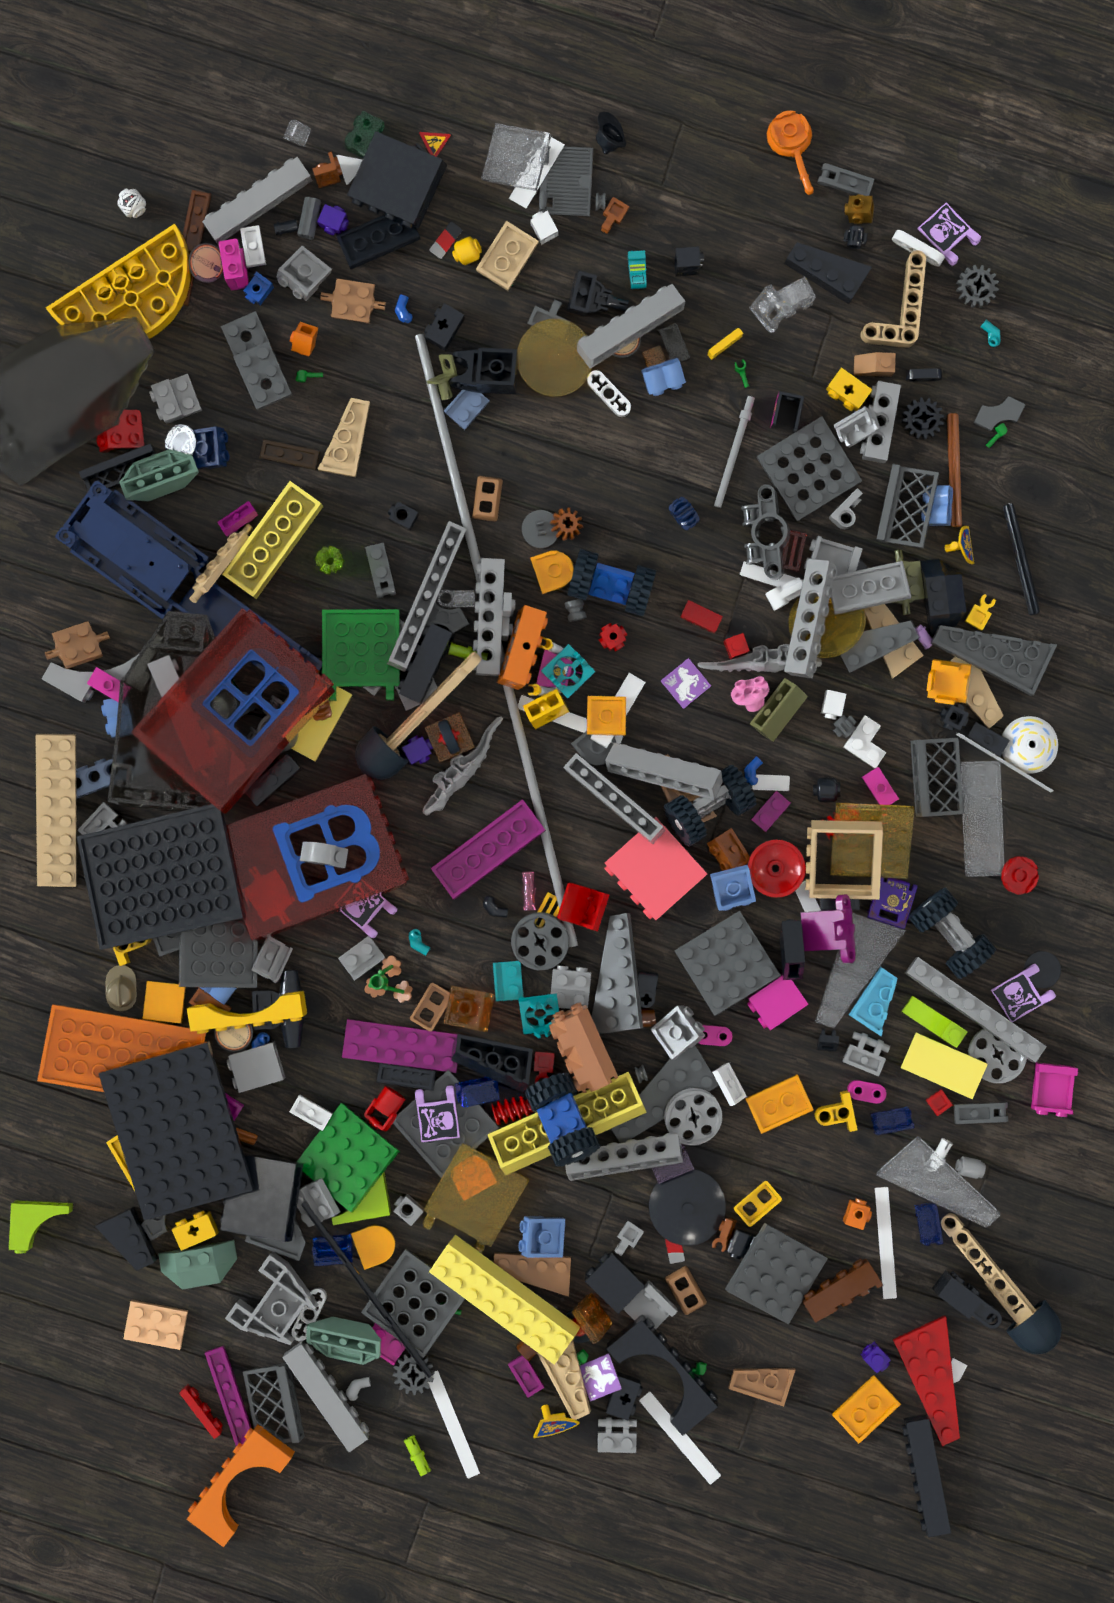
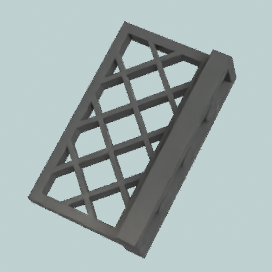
M896 464L892 465L877 540L880 543H892L924 549L940 475L939 472L901 467ZM905 472L913 473L917 479L906 485L904 482ZM926 476H933V484L925 488L921 480ZM919 482L924 490L914 496L909 488ZM908 490L912 498L903 504L900 500V494ZM927 493L929 502L921 507L917 498ZM915 500L920 509L910 515L905 507ZM904 509L908 517L898 522L895 518L896 513ZM922 511L926 516L925 521L917 525L913 517ZM911 519L916 527L906 534L901 525ZM899 527L904 536L898 540L891 539L892 531ZM918 530L921 534L920 543L912 542L908 536Z
M944 738L910 741L916 817L964 814L959 739ZM947 742H953L954 750L950 755L942 749ZM932 743L937 748L932 756L926 752V744ZM939 751L947 757L942 765L934 759ZM949 760L955 764V770L951 774L944 768ZM931 761L939 767L933 775L927 769ZM941 770L948 776L943 784L935 778ZM951 779L956 783V789L953 793L945 787ZM932 781L940 786L935 794L929 790V784ZM942 789L950 795L944 803L936 797ZM952 798L957 802L958 811H952L946 806ZM933 800H936L941 805L937 812H930V804Z
M286 1362L279 1365L244 1370L243 1376L254 1428L259 1424L283 1443H299L305 1435L292 1371ZM276 1370L278 1378L275 1383L266 1377L269 1371ZM249 1374H256L261 1378L257 1386L250 1381ZM263 1380L272 1386L268 1394L259 1388ZM274 1388L281 1392L279 1402L270 1396ZM256 1391L265 1397L261 1404L254 1400L253 1395ZM267 1399L276 1405L272 1412L263 1407ZM278 1407L285 1412L283 1420L274 1415ZM259 1410L269 1416L265 1423L258 1420L257 1414ZM270 1418L280 1424L276 1431H273L266 1425ZM281 1426L288 1430L289 1437L283 1438L277 1433Z

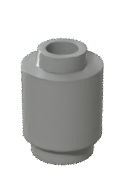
M962 1156L956 1161L955 1170L958 1171V1175L978 1179V1177L983 1178L986 1165L981 1160Z

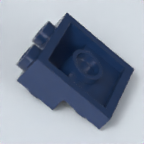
M216 426L193 430L196 437V447L192 456L197 469L227 467L230 456L225 447V443L228 442V434L224 431V428Z

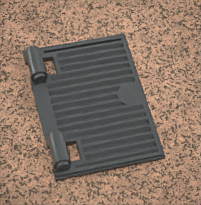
M542 145L541 170L543 165H548L551 146ZM563 147L540 185L539 212L542 211L544 213L548 211L550 215L590 216L593 148ZM547 199H553L552 207H547Z

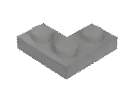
M506 592L503 595L501 641H507L508 636L512 635L513 624H509V618L513 617L515 600L512 599V593Z

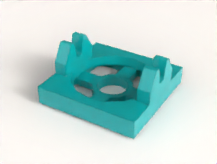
M569 644L541 670L567 699L595 673L586 660ZM572 657L576 660L572 664H565L561 659ZM555 664L561 668V675L557 679L554 677ZM580 664L583 670L581 679L575 675V669ZM571 666L574 673L571 677L563 675L564 667ZM564 679H572L576 684L566 686L562 685L561 682Z
M557 993L519 998L523 1034L534 1033V1036L537 1038H541V1035L545 1034V1037H549L551 1034L549 1025L552 1023L545 1024L544 1019L547 1015L559 1012ZM547 1004L550 1005L552 1008L547 1009ZM531 1007L533 1011H527V1009ZM543 1009L545 1015L538 1017L535 1015V1011ZM534 1017L538 1020L539 1025L531 1024L527 1018Z

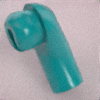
M986 319L981 328L988 333L989 345L996 347L1001 342L1000 330Z
M413 929L409 932L410 946L426 956L430 947L422 943L420 930Z

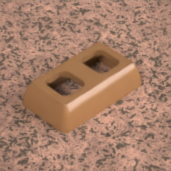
M485 476L477 477L472 513L474 519L494 522L498 520L502 479ZM484 482L495 484L493 494L482 492ZM481 501L492 502V511L490 513L479 510Z
M431 983L411 1015L410 1020L430 1032L433 1031L453 995L438 985ZM434 991L444 996L440 1005L430 1001ZM423 1008H428L434 1012L430 1022L420 1017Z
M687 1266L665 1277L669 1288L685 1315L706 1305L707 1301ZM685 1277L689 1286L679 1291L674 1283L676 1280ZM695 1294L698 1303L690 1308L687 1307L684 1298Z

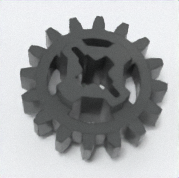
M973 265L972 270L966 268L965 274H960L959 277L962 280L957 281L956 284L960 287L957 288L956 292L962 293L959 299L965 298V305L971 302L972 308L976 304L981 308L983 302L988 305L990 299L993 300L996 297L993 293L998 292L999 289L995 286L999 281L993 280L996 274L990 275V268L985 271L984 265H981L979 269H977L976 265ZM972 275H976L974 279H967ZM977 281H978V284H979L978 286L980 287V289L978 290V292H977L976 285H975ZM982 293H988L985 297L979 298Z
M405 1353L404 1360L400 1357L398 1358L400 1365H394V1369L397 1371L393 1372V1376L397 1377L394 1383H400L399 1390L405 1388L406 1394L412 1391L413 1395H416L417 1390L422 1394L424 1392L423 1387L430 1388L428 1382H433L434 1378H428L412 1356H408ZM427 1356L423 1360L427 1364V1367L430 1369L433 1367V1362L427 1363L429 1357ZM410 1362L407 1368L402 1369L406 1363ZM413 1366H414L415 1373H417V1375H416V1377H415V1381H414V1377H413V1375H412V1373H411V1370H412ZM426 1377V1379L418 1385V1381Z

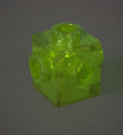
M323 546L322 550L318 551L315 561H317L316 565L320 567L319 571L330 575L331 572L336 574L337 570L340 571L342 569L344 560L342 559L343 555L339 553V549L333 546H329V548ZM329 558L334 559L332 565H329L327 563V560Z

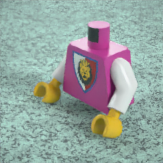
M542 638L546 641L545 646L540 645V648L545 650L536 684H529V686L534 688L533 693H528L530 696H543L555 689L562 693L541 672L563 650L561 646L553 643L549 638ZM571 657L561 659L565 664L573 663ZM557 664L554 666V677L556 679L561 675V668ZM571 666L564 667L562 671L566 677H571L574 673ZM576 671L575 675L581 679L582 673ZM564 679L561 684L568 686L569 681H574L572 679Z

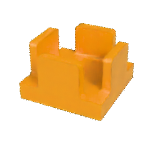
M933 659L932 668L928 676L927 698H933L938 703L954 705L956 702L966 703L972 665Z

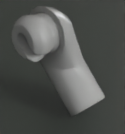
M370 1377L355 1379L350 1383L346 1390V1396L350 1401L358 1398L357 1395L361 1388L371 1386Z

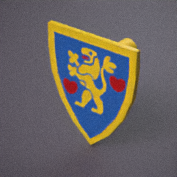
M963 526L960 529L959 541L945 545V551L961 550L965 560L969 564H974L969 526Z
M543 1405L541 1409L544 1419L540 1420L533 1438L564 1432L579 1425L580 1422L575 1419L566 1418L565 1413L551 1414L549 1405Z

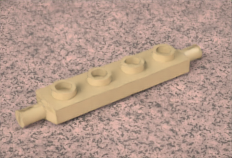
M246 524L239 533L231 534L225 546L217 551L215 559L207 564L205 572L196 578V583L192 587L195 592L189 598L193 603H197L201 595L209 591L249 538L248 534L253 530L250 524Z

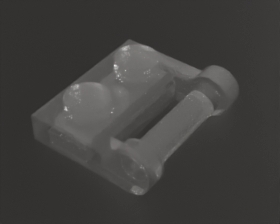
M771 284L764 288L750 306V310L766 330L771 333L777 330L781 320L785 315H789L793 309L792 305L785 302ZM777 307L780 311L771 320L769 315Z

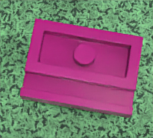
M375 1323L372 1328L381 1339L380 1357L394 1366L404 1351L405 1346L401 1341Z

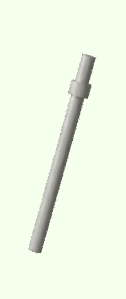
M748 396L744 410H741L739 416L740 423L714 503L715 507H722L744 432L752 416L751 410L755 400L754 397Z

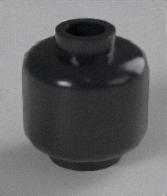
M834 777L819 778L817 784H813V796H817L819 802H836L837 798L841 797L840 782H837V779Z

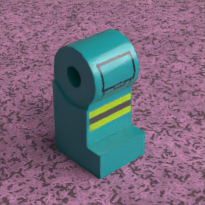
M645 250L629 251L627 258L631 289L647 288Z

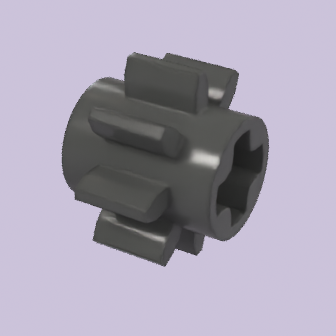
M842 715L833 723L836 727L833 731L838 737L843 735L847 738L856 730L854 726L856 721L852 716L847 718L845 715Z

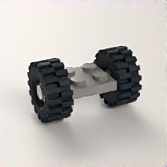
M729 765L721 770L723 783L714 800L700 796L692 804L684 795H680L664 805L668 822L671 824L672 829L675 830V834L680 837V840L685 845L691 846L706 837L707 830L701 819L725 804L737 816L756 806L755 794L751 790L750 784L747 783V779L743 777L741 771H738V768L734 767V765Z
M944 887L913 910L908 918L920 933L935 925L952 948L957 951L949 958L946 965L958 979H962L984 964L995 953L996 948L984 934L973 938L970 931L964 929L960 924V919L951 913L953 908L957 906L958 901Z

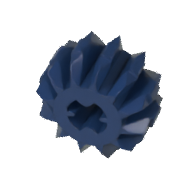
M681 496L669 505V511L684 530L694 527L699 522L698 513L685 497Z

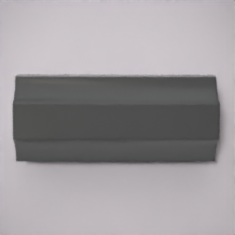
M305 197L297 233L299 237L309 240L314 239L321 200Z

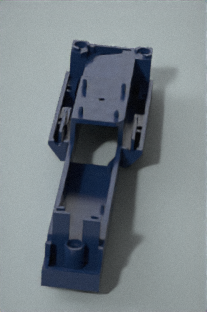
M95 481L66 523L55 535L56 539L71 549L70 552L161 619L165 620L174 612L176 607L240 655L256 648L270 651L278 658L281 666L290 668L298 676L301 683V693L304 694L321 672V660L215 583L208 592L201 595L197 603H193L189 599L195 592L192 587L179 604L173 601L171 596L188 575L189 570L193 572L196 581V578L204 571L209 557L131 500H126L125 496L117 490L113 492L99 481ZM100 488L101 493H97L96 490ZM65 533L68 534V538L66 539L63 537ZM151 561L154 562L153 566L149 565ZM254 660L250 661L255 666L260 668L262 671L266 672L265 667L262 663ZM294 666H298L297 671L293 670ZM279 682L284 687L289 689L286 684H284L283 682Z

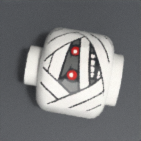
M124 189L119 193L117 203L127 217L138 218L145 212L146 201L136 189Z

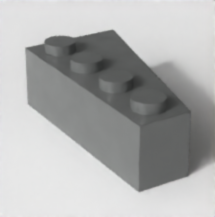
M911 620L832 639L850 673L921 637Z

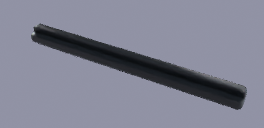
M1009 503L1003 506V511L1029 615H1036L1040 613L1014 504Z

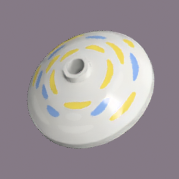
M1033 716L1018 718L1012 721L1002 733V736L1010 740L1002 753L1004 760L1026 774L1037 773L1046 769L1057 755V735L1051 725L1041 718ZM1030 741L1035 743L1034 748L1029 746Z

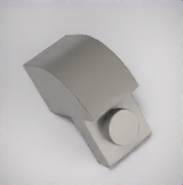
M303 842L300 861L345 868L348 849L324 843Z

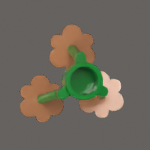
M390 955L388 958L383 959L382 963L384 965L382 970H379L378 974L373 975L366 981L367 985L364 990L367 994H371L373 998L377 997V995L382 996L385 994V990L394 992V998L398 999L400 1003L409 1001L412 997V987L409 986L407 981H402L401 984H397L395 987L388 985V978L384 973H388L389 977L401 974V962L396 960L395 956Z

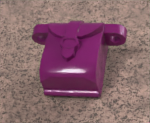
M847 894L836 897L835 910L801 912L804 951L840 949L843 963H853L855 961V924H853L851 902Z

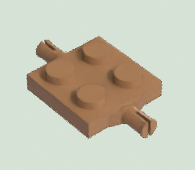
M337 279L333 294L321 292L320 300L332 302V318L370 324L372 311L374 309L385 310L386 302L375 301V284Z
M89 621L52 633L55 649L44 653L47 660L58 656L63 661L65 669L101 658L102 652L99 642L110 639L107 631L96 635L92 631Z

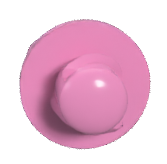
M762 676L749 680H739L735 683L731 697L734 703L745 705L748 711L756 712L764 706V698L769 692V686Z

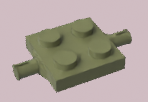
M895 550L896 562L903 561L911 598L892 603L902 604L903 615H910L909 603L925 599L920 561H904L903 550Z

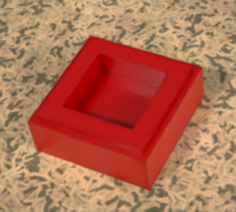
M942 1089L926 1099V1102L936 1116H939L953 1106Z

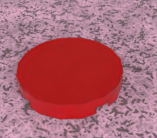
M1016 856L1009 859L1002 869L1001 880L1003 886L1008 891L1017 895L1031 892L1039 880L1037 865L1033 860L1024 856Z

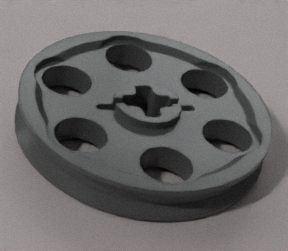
M536 912L525 916L518 922L512 933L511 946L514 955L524 966L533 970H548L558 965L564 959L569 948V935L565 925L557 917L544 912ZM539 917L543 918L545 920V926L541 928L537 927L535 925V919ZM526 927L529 930L528 936L523 937L519 935V928ZM554 927L561 929L562 935L560 937L552 935L551 930ZM537 937L545 939L543 942L544 946L536 944ZM527 946L529 954L521 955L519 947ZM559 946L562 949V954L559 956L554 955L552 948ZM536 956H544L546 963L543 965L537 964L535 961Z

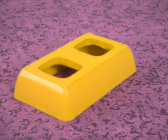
M764 1181L734 1207V1210L751 1227L780 1203L782 1198L768 1181ZM763 1189H766L772 1196L766 1203H762L757 1197V1194ZM748 1202H752L757 1208V1211L751 1216L747 1215L743 1210V1206Z

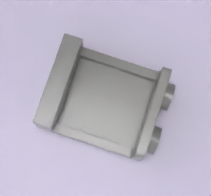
M817 536L816 540L812 539L809 548L812 554L810 558L807 557L804 569H806L808 559L830 561L836 565L837 575L856 571L862 548L856 546L853 548Z
M275 1041L228 1056L227 1065L234 1074V1078H232L233 1086L235 1089H238L239 1093L286 1078Z

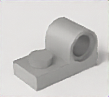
M857 488L829 516V519L840 529L850 528L854 524L856 516L849 507L854 508L861 501L859 497L863 493ZM842 515L849 516V524H844L841 521Z

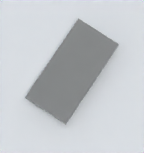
M903 561L836 575L832 584L833 594L831 600L835 615L911 598Z

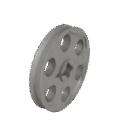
M984 1028L975 1034L968 1048L969 1056L976 1059L982 1057L985 1063H988L982 1079L991 1083H1006L1015 1079L1024 1069L1027 1060L1017 1051H1012L1001 1040H995L994 1036ZM980 1038H984L987 1043L983 1049H979L976 1046V1042ZM995 1049L997 1051H1002V1054H1000V1060L996 1057L993 1058V1055L995 1054ZM1013 1059L1019 1063L1016 1070H1010L1008 1067L1009 1062ZM994 1068L1001 1070L1002 1074L998 1079H994L991 1076Z
M688 1088L678 1092L670 1099L665 1108L664 1121L668 1132L678 1134L682 1144L700 1145L712 1139L720 1129L722 1110L716 1098L708 1091L700 1088ZM696 1095L704 1096L701 1103L694 1102ZM678 1100H684L685 1106L678 1109L675 1107V1103ZM691 1107H692L693 1113H695V1115H696V1116H695L696 1126H695L693 1120L690 1118V1117H691V1114H692L691 1109H690ZM710 1107L717 1109L713 1116L707 1115V1110ZM672 1118L680 1119L677 1126L670 1125ZM704 1125L711 1126L710 1132L706 1134L701 1132V1128ZM686 1130H691L693 1135L691 1138L685 1139L683 1138V1133Z

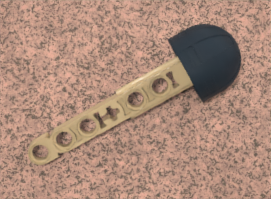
M472 652L390 736L373 726L360 739L356 747L355 758L359 769L366 776L378 780L388 779L396 775L409 762L406 754L398 745L480 663L482 658L476 652Z
M946 1214L941 1221L943 1230L949 1237L952 1236L956 1246L986 1281L985 1285L1014 1319L1015 1322L1006 1331L1022 1350L1031 1354H1044L1054 1349L1060 1341L1062 1332L1061 1322L1056 1312L1046 1300L1033 1306L1004 1270H1000L970 1231L963 1227L964 1224L955 1214ZM953 1218L956 1223L955 1227H947L945 1220ZM958 1234H966L968 1241L966 1243L959 1242L957 1239ZM978 1249L981 1254L980 1257L972 1258L970 1250ZM983 1257H985V1260H984L983 1263H984L987 1267H988V1266H991V1267H992V1269H991V1272H992V1273H990V1272H988V1271H987V1272H984L983 1270H984L985 1267H984V1265H983L982 1263H980V1265L977 1264L978 1262H980V1261L983 1259ZM998 1279L1003 1280L1006 1287L998 1289L995 1286V1281ZM1015 1295L1018 1298V1303L1015 1305L1010 1304L1007 1297ZM1021 1304H1023L1024 1306L1020 1307L1016 1312L1015 1309H1017Z

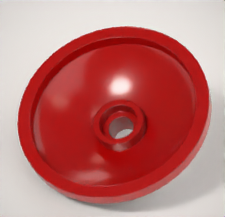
M770 840L762 843L752 852L748 861L752 885L760 893L769 897L777 898L790 895L800 887L805 877L806 865L804 858L798 848L787 841ZM773 865H778L779 870L777 872L772 871Z

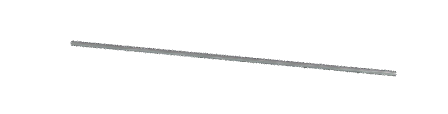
M418 334L415 336L427 383V380L435 377L425 336L424 334ZM427 384L463 527L466 528L465 537L476 581L480 582V575L476 574L477 563H480L481 558L437 384ZM490 593L484 595V600L487 603H492ZM489 612L485 613L486 621H493V615ZM502 641L500 655V670L505 656ZM503 685L535 815L546 830L541 834V839L560 909L565 891L514 689ZM562 921L568 931L569 948L578 946L573 923Z

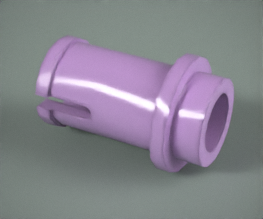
M920 624L916 627L921 637L918 640L926 650L932 646L930 644L932 638L925 630L926 627Z

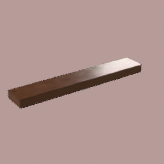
M196 190L191 192L183 237L189 254L195 246L202 243L205 229L202 221L208 215L212 196L210 193ZM192 274L190 279L189 290L183 306H189L191 291L194 282V277L192 276Z

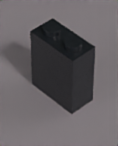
M788 919L782 921L779 938L783 980L803 979L805 967L801 920Z
M613 1251L609 1254L605 1252L598 1260L600 1263L595 1268L592 1266L585 1273V1282L619 1314L645 1287V1283Z

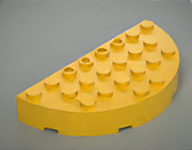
M173 224L47 306L46 309L65 329L78 338L92 344L106 347H123L138 344L152 338L172 322L187 297L191 273L188 262L189 251L182 233Z

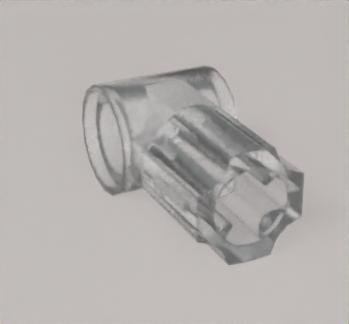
M442 590L437 597L438 604L442 608L475 607V590ZM442 595H450L452 598L451 602L448 604L442 603L440 600Z

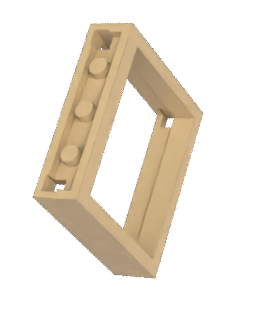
M811 820V827H807V839H811V845H807V856H810V862H806V874L810 875L805 883V890H809V898L836 899L838 895L847 894L850 899L879 900L883 838L882 822ZM817 832L873 834L871 885L815 884Z

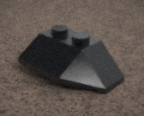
M940 559L920 561L928 631L931 637H934L940 625L955 627L966 614L962 574Z

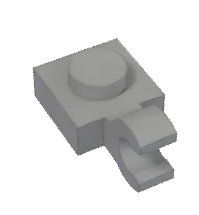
M627 1220L617 1236L621 1241L614 1251L622 1256L628 1245L633 1248L635 1247L644 1231Z

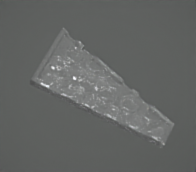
M852 913L853 924H855V961L853 963H843L840 949H838L815 1019L816 1023L832 1028L837 1025L906 930Z
M919 1136L877 1171V1176L985 1228L1000 1217V1212Z

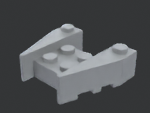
M272 1252L258 1271L274 1283L258 1306L254 1309L239 1299L225 1319L240 1330L256 1333L259 1336H266L291 1345L295 1338L287 1332L305 1305L315 1310L319 1304L289 1262L275 1252Z

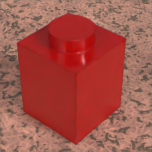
M743 633L723 641L730 659L750 651Z

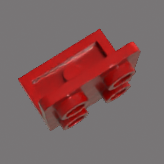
M103 410L96 414L95 426L98 429L97 445L100 447V452L144 446L141 412L139 410Z
M568 883L557 918L598 931L609 894L574 883Z

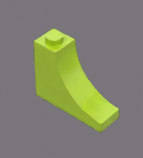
M914 996L909 999L901 1011L956 1048L967 1034L966 1030Z
M383 1172L353 1213L345 1210L332 1217L333 1225L389 1216L391 1214L385 1172Z
M18 1200L12 1202L9 1250H15V1253L20 1254L26 1253V1251L33 1247L35 1234L41 1224L53 1216L69 1214L73 1211V1203Z

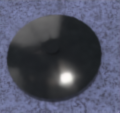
M679 1168L668 1172L658 1180L650 1194L649 1214L655 1229L665 1239L678 1245L691 1246L707 1241L719 1230L720 1224L725 1217V1197L719 1184L713 1177L699 1169Z

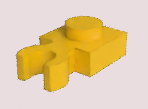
M986 594L980 598V606L975 604L965 620L966 623L981 631L992 614L987 610L993 607L996 601L993 599L990 604H986Z

